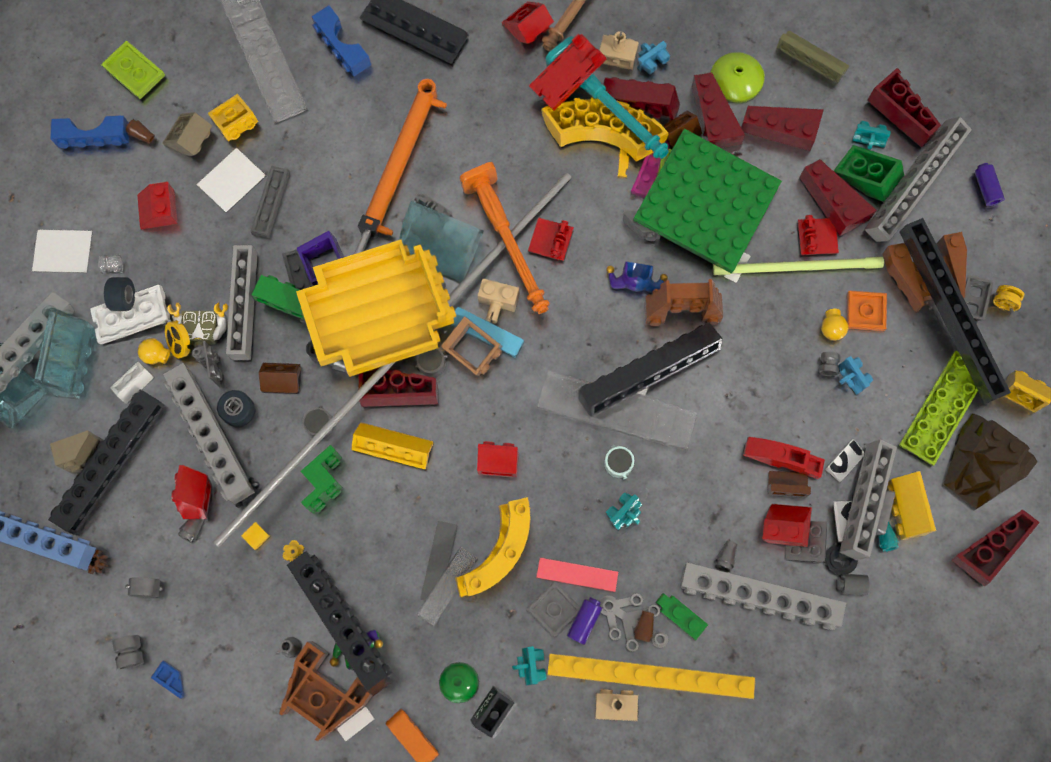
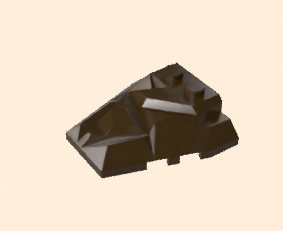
M972 413L959 430L958 442L954 446L953 458L949 462L943 486L976 510L1027 477L1038 461L1029 452L1030 448L1028 445L996 421H987L982 416Z

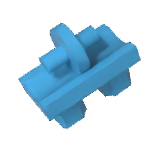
M664 41L657 46L653 43L650 45L647 43L641 44L642 51L638 53L640 58L638 59L639 65L637 68L640 71L644 69L647 73L651 74L657 69V64L654 61L658 59L662 64L668 62L670 54L666 50L667 44Z
M850 356L838 365L843 377L839 382L841 385L847 383L857 395L870 386L873 378L869 373L863 374L860 368L863 366V363L859 357L852 358Z

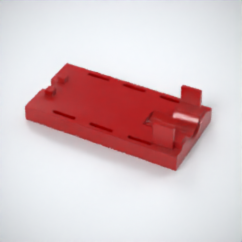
M577 34L572 39V43L529 87L539 97L543 95V101L555 111L607 59L585 36Z

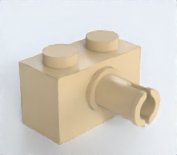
M620 32L615 33V35H603L600 51L607 59L603 64L633 70L639 42L626 39L624 32H622V36H620Z
M482 279L478 292V301L481 304L489 305L485 320L491 322L492 319V323H497L500 309L515 312L520 296L519 287Z
M601 689L600 693H596L595 719L637 721L638 695H633V691L621 690V694H613V690Z

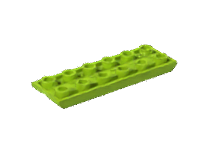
M955 350L899 443V446L932 466L937 462L978 392L958 351Z

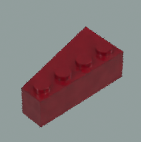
M897 67L873 89L867 101L922 148L933 138L941 124L929 108L924 107L920 96L914 94L910 88L911 84L907 79L904 80L900 75L901 71Z
M713 73L694 75L692 89L703 139L720 148L742 145L745 134Z
M617 77L604 79L603 85H605L606 91L616 101L629 104L631 108L640 109L644 113L651 114L655 119L660 120V117L669 118L670 122L677 117L680 102L675 85L669 83L658 84L652 81L640 82L634 79L623 80Z
M748 106L741 128L744 133L811 151L824 109Z
M821 159L804 167L799 178L826 217L830 219L839 236L870 221L877 210Z
M380 367L359 374L358 390ZM388 370L359 402L362 407L438 404L437 380L434 377L414 373L407 374L399 370Z
M1022 509L956 555L951 561L985 587L994 579L1040 522Z

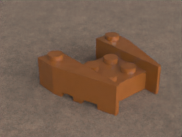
M958 232L943 235L937 242V246L963 298H965L967 247L963 234ZM905 243L889 245L883 252L887 271L890 276L894 277L898 283V288L904 292L915 313L919 312L925 305L924 301L930 300L932 297L915 263L912 262Z
M709 279L708 283L669 284V280H666L661 284V289L653 290V295L648 294L644 302L645 324H650V326L664 324L668 311L672 313H679L682 310H690V312L701 311L702 323L710 322L711 325L718 324L723 318L722 294L719 293L718 288H715V283L712 279Z
M309 641L295 659L294 669L289 679L287 692L279 714L281 716L288 714L292 708L321 729L315 738L316 741H319L362 709L371 699L372 695L366 691L358 677L348 691L345 692L317 672L329 652L315 642Z

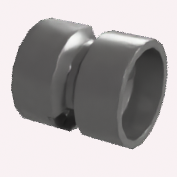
M139 635L121 637L112 641L114 653L118 654L115 658L118 670L135 667L144 663L142 652L138 651L141 647Z

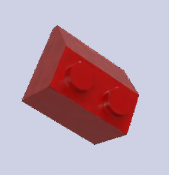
M527 1L501 23L519 42L532 43L536 40V36L547 31L554 21L544 4Z
M169 182L149 184L137 194L141 230L178 224L175 192Z
M771 504L764 520L762 539L771 544L808 547L812 507Z

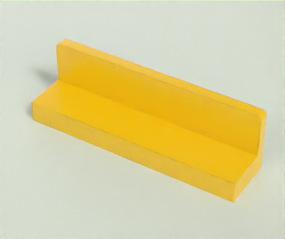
M360 423L353 434L351 450L426 469L433 441Z

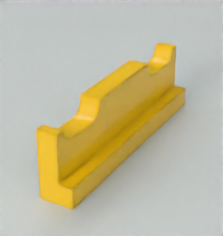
M620 148L618 177H627L626 169H628L629 156H627V152Z

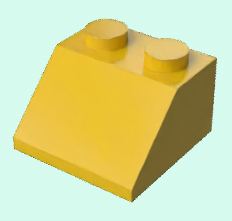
M1015 370L1008 375L1006 384L1011 393L1003 397L1033 412H1037L1051 403V388L1046 386L1045 382L1034 380L1023 371Z

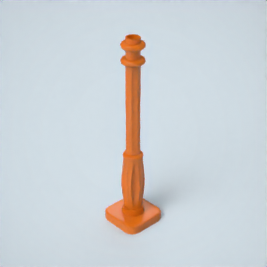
M493 162L485 163L463 173L459 179L464 193L468 195L477 192L486 215L494 226V230L499 232L529 293L527 300L533 302L532 310L538 312V314L545 313L549 310L550 302L544 300L543 295L545 292L538 288L509 229L510 222L507 220L502 204L491 186L498 179Z

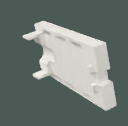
M156 285L136 292L134 296L135 302L130 311H110L105 304L90 308L93 322L98 325V328L95 329L97 342L102 345L159 324L171 322L170 313L165 304L166 296L163 287Z

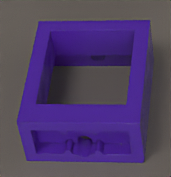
M330 231L297 247L299 256L313 286L318 285L310 259L331 248L334 249L337 259L344 258L337 239Z

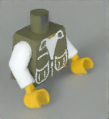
M218 302L214 306V311H182V314H179L181 309L179 303H176L177 310H173L171 304L168 305V312L174 314L172 316L173 321L177 320L179 321L178 324L184 325L190 338V345H194V348L203 346V341L208 345H215L227 329L226 314H224L228 310L226 303L223 305V310L219 308L220 303Z

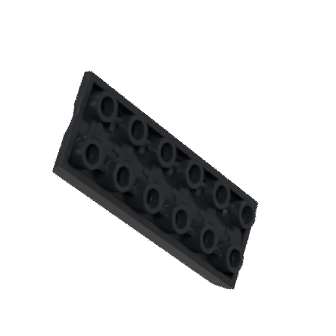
M371 0L360 16L361 20L449 63L453 62L469 36L465 30L404 0Z

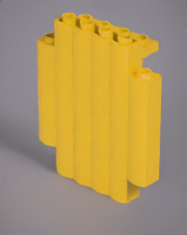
M398 240L313 267L318 285L296 291L320 366L343 360L348 376L351 377L438 348L437 342H440L437 330H433L454 324L456 313L453 306L449 307L448 300H450L447 289L443 290L441 284L444 283L441 272L437 273L435 266H438L435 255L431 256L430 250L423 251L420 244L413 247L414 254L410 255L408 246H403L402 240Z

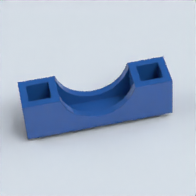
M329 5L311 16L314 22L312 27L317 34L321 33L323 36L322 40L326 46H331L337 60L341 59V64L346 72L350 71L353 76H356L371 66L368 54L359 43L350 45L342 43L337 39L338 32L342 26L339 17Z
M124 115L105 116L103 122L95 129L80 130L70 118L51 119L50 139L60 148H68V146L86 147V145L104 146V144L122 145L129 143V134L126 132L129 122Z

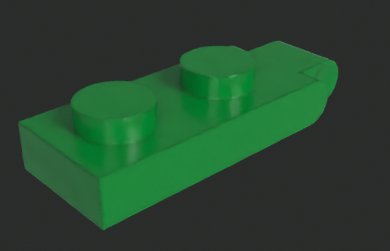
M662 593L655 602L661 607L660 612L695 641L708 626L705 621L673 595L669 598Z

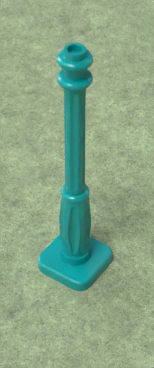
M573 36L566 38L547 54V67L572 43ZM593 73L580 85L594 99H599L645 143V149L653 151L654 158L663 159L668 154L667 143H660L658 135L653 136L606 91L605 85Z

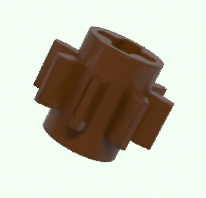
M97 549L88 567L89 574H94L95 570L101 574L102 569L108 567L106 564L108 556H101V550Z

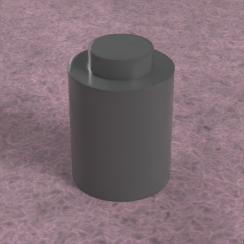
M842 574L841 578L837 580L838 590H841L842 594L868 595L869 577L868 575Z

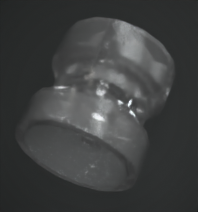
M112 254L111 257L107 255L99 256L98 265L102 274H107L110 271L115 273L123 271V261L120 254Z

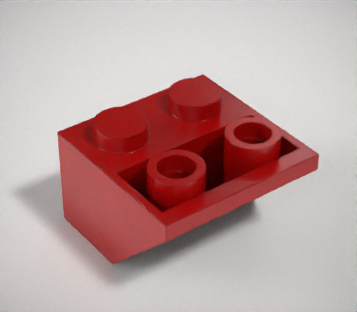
M490 441L478 444V474L517 477L518 447H514L512 443H503V446L495 445L494 442Z
M179 465L178 473L175 474V490L171 494L172 502L176 504L177 511L180 512L183 519H207L212 489L208 475L187 466Z

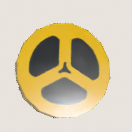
M175 320L166 324L165 339L174 357L182 358L190 353V349L187 346L190 345V338L184 325L178 324L179 321Z

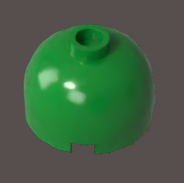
M463 662L451 663L445 667L439 679L440 691L444 698L458 704L468 702L474 698L480 684L476 670Z

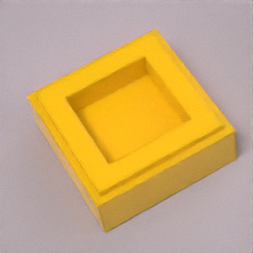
M256 522L241 535L254 550H257L270 537Z

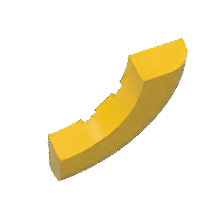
M591 97V100L574 98V101L562 103L555 111L549 106L542 108L544 122L560 147L577 141H602L621 148L636 162L653 153L652 150H646L645 143L599 99H594L593 97ZM617 101L653 136L658 135L660 143H664L667 140L668 132L654 118H649L640 109L636 110L629 107V104Z

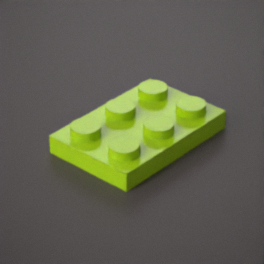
M127 40L101 64L107 72L139 99L165 76L160 68Z

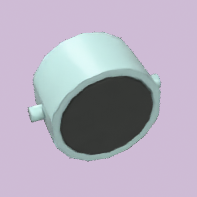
M613 445L611 446L612 449L606 454L605 469L613 477H623V479H626L633 469L634 456L626 447H616Z

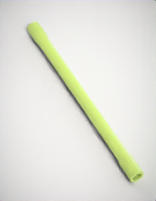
M866 257L862 259L737 264L732 274L883 268L884 259L883 257ZM713 264V275L731 274Z

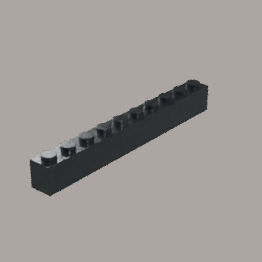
M924 218L905 225L899 233L984 404L1010 394L1011 392Z

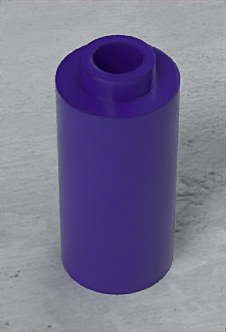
M988 163L977 166L974 172L986 206H993L1003 202L1005 197L994 166Z
M592 597L589 600L584 599L567 634L568 637L581 644H586L603 609L599 606L600 601Z

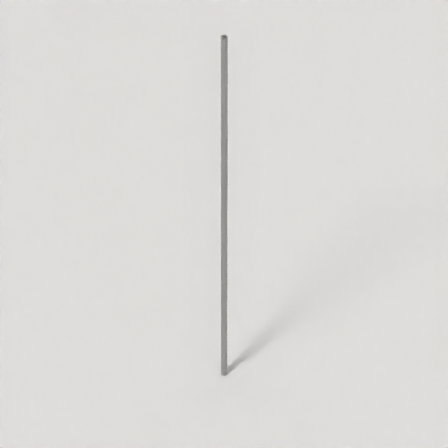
M565 173L511 230L513 237L571 179L568 173ZM503 240L449 295L450 300H448L449 306L506 247ZM394 363L381 366L228 525L213 543L220 547Z

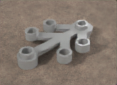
M633 594L629 598L616 600L613 596H605L600 600L601 603L599 605L603 608L601 613L607 616L610 628L609 637L612 640H618L621 637V631L617 628L615 615L622 619L627 639L626 648L630 652L636 651L639 646L638 642L634 639L632 627H636L637 619L642 615V611L650 612V609L654 607L657 609V614L654 617H657L660 613L657 605H651L649 608L628 613L620 609L628 605H641L643 598L640 594ZM638 596L640 603H634L633 597ZM611 602L613 605L612 609H606L605 604ZM613 630L618 631L619 636L617 638L612 637L611 632ZM653 630L652 644L657 648L665 647L668 643V636L662 631L655 632ZM657 636H662L664 642L658 643L656 640ZM629 642H634L636 648L630 649L628 646Z

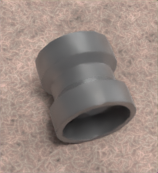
M835 352L821 353L822 365L819 368V373L827 376L838 375V363L840 362L841 355Z

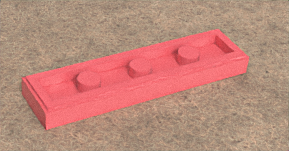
M540 558L537 578L615 592L618 572Z

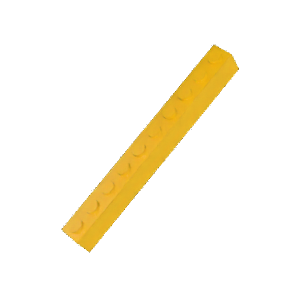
M556 654L549 655L547 675L754 699L755 677Z

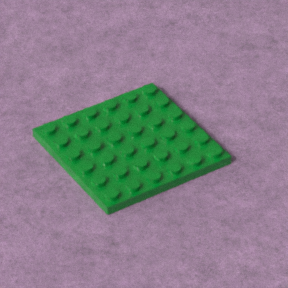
M684 129L634 216L633 221L732 274L782 181Z

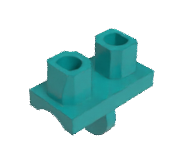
M860 121L852 141L867 144V149L871 150L873 145L885 148L891 131L887 130L885 125H877L875 128L871 127L867 121Z
M624 492L619 498V502L623 507L618 510L611 506L606 511V514L617 530L624 524L629 526L632 522L636 525L640 523V520L637 518L641 514L639 508L642 506L639 497L635 494L631 496Z
M534 646L522 648V656L517 657L518 665L512 666V670L519 671V678L525 677L526 685L538 684V682L547 679L545 668L536 669V661L544 660L543 649H534Z

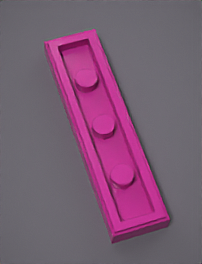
M666 140L664 143H667L668 149H670L669 142ZM653 153L645 157L631 190L632 194L642 198L646 197L658 174L661 159L654 158Z

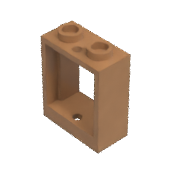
M464 316L441 347L474 374L480 376L481 373L484 375L490 368L489 363L492 359L496 360L500 356L503 346ZM470 327L494 345L478 368L453 349Z

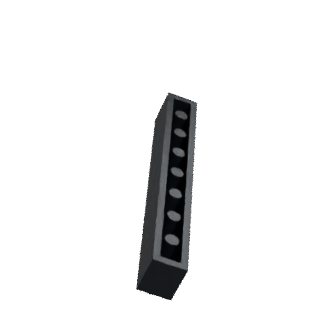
M710 322L700 325L695 330L682 334L678 339L667 342L656 350L649 351L645 356L636 358L623 367L616 368L614 372L603 375L590 384L583 385L578 390L579 401L590 417L720 350L723 338Z

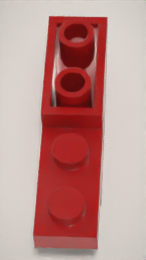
M747 437L743 456L777 468L785 467L816 479L821 478L825 459L811 455V451L756 437Z

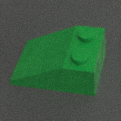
M855 145L850 148L833 170L839 177L867 196L885 202L904 176L902 160Z

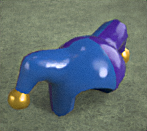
M625 261L623 273L619 277L614 275L615 269L613 266H608L606 269L607 273H609L610 286L613 289L628 288L632 291L645 290L653 293V290L661 289V284L668 279L666 274H661L660 279L654 282L652 279L653 266Z

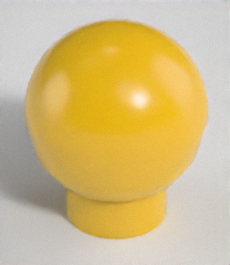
M839 309L827 310L825 312L826 318L822 322V333L829 340H840L848 332V323L841 316Z
M148 338L139 344L137 352L141 361L146 364H156L158 362L166 364L171 350L164 348L163 344L157 339Z

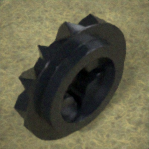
M842 543L832 545L826 553L825 563L828 565L829 570L837 575L853 572L858 564V560L851 557L843 562L844 565H841V562L834 561L839 557Z

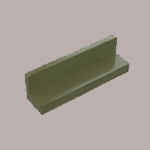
M787 31L786 34L783 33L779 39L778 49L836 83H839L849 68L848 64L791 31Z

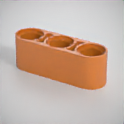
M399 709L385 722L390 731L416 762H432L439 755L434 746L402 709Z

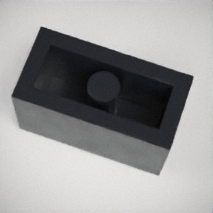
M493 686L470 721L476 729L492 738L514 705V701L510 696Z

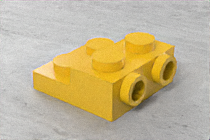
M238 94L208 113L228 142L232 139H238L242 132L247 129H253L255 124L258 123L252 110Z

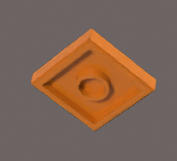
M848 291V329L885 331L887 293Z

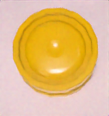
M1000 285L996 290L997 295L994 296L993 304L1003 310L1010 311L1011 308L1013 311H1018L1021 307L1020 301L1024 299L1025 294L1014 286Z

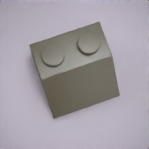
M195 112L180 114L162 144L186 156L196 155L201 150L203 140L207 139L210 135L212 125Z
M87 430L50 443L55 465L73 474L83 471L87 460L93 457L97 451V446L102 441V438Z

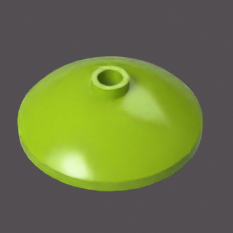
M733 52L723 55L714 63L711 69L726 100L730 102L741 103L753 99L759 94L764 84L762 66L754 57L745 53Z

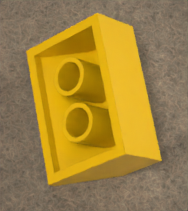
M914 472L889 480L887 490L895 491L891 514L895 516L897 523L895 524V530L901 540L925 536L936 531L921 472Z

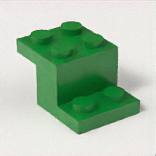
M331 445L300 471L316 488L301 501L304 507L313 514L323 510L326 506L325 503L330 498H336L343 488L328 472L330 468L334 469L340 463L339 460L342 458Z

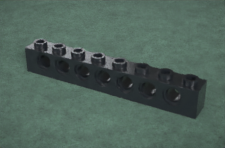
M141 389L132 396L129 406L121 412L117 423L110 427L105 440L98 444L97 451L93 457L87 460L83 471L75 477L71 488L63 494L62 501L51 511V516L48 519L50 522L68 533H76L164 407L162 402ZM143 408L142 414L137 416V411ZM132 424L131 430L126 432V427ZM120 440V445L114 448L115 442ZM109 456V461L103 465L104 458ZM97 472V478L92 481V475ZM86 489L85 495L80 497V492ZM74 505V511L69 514V508Z
M305 551L287 564V567L366 691L375 696L393 682L390 676L392 671L386 663L382 664L379 658L382 656L377 648L370 646V637L365 631L361 632L358 626L361 623L355 615H350L348 611L351 608L344 599L341 601L338 597L341 593L334 584L331 585L328 580L331 578L325 569H320L319 565L321 562L315 554L311 556ZM314 572V574L310 578H308L309 574ZM321 587H324L323 590L320 593H318V590ZM334 602L332 607L327 608L329 603ZM341 617H344L343 621L340 624H337L338 620ZM354 633V636L347 640L349 634ZM364 648L363 654L358 656L359 650ZM375 664L374 670L368 672L369 667Z

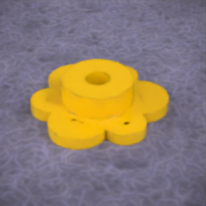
M296 540L291 541L289 545L284 546L283 559L290 560V562L303 553L304 546L299 545Z

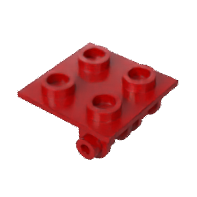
M806 215L805 219H798L801 255L839 253L837 231L829 218L815 219L813 215Z
M538 217L528 252L564 261L574 227L569 226V222L565 220L557 223Z

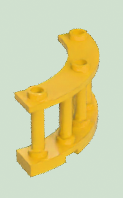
M528 497L509 501L508 504L499 506V536L492 551L481 565L462 576L455 577L460 597L472 596L489 589L504 578L514 567L524 550L530 527Z

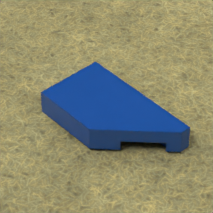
M163 660L151 678L182 699L184 692L181 672Z

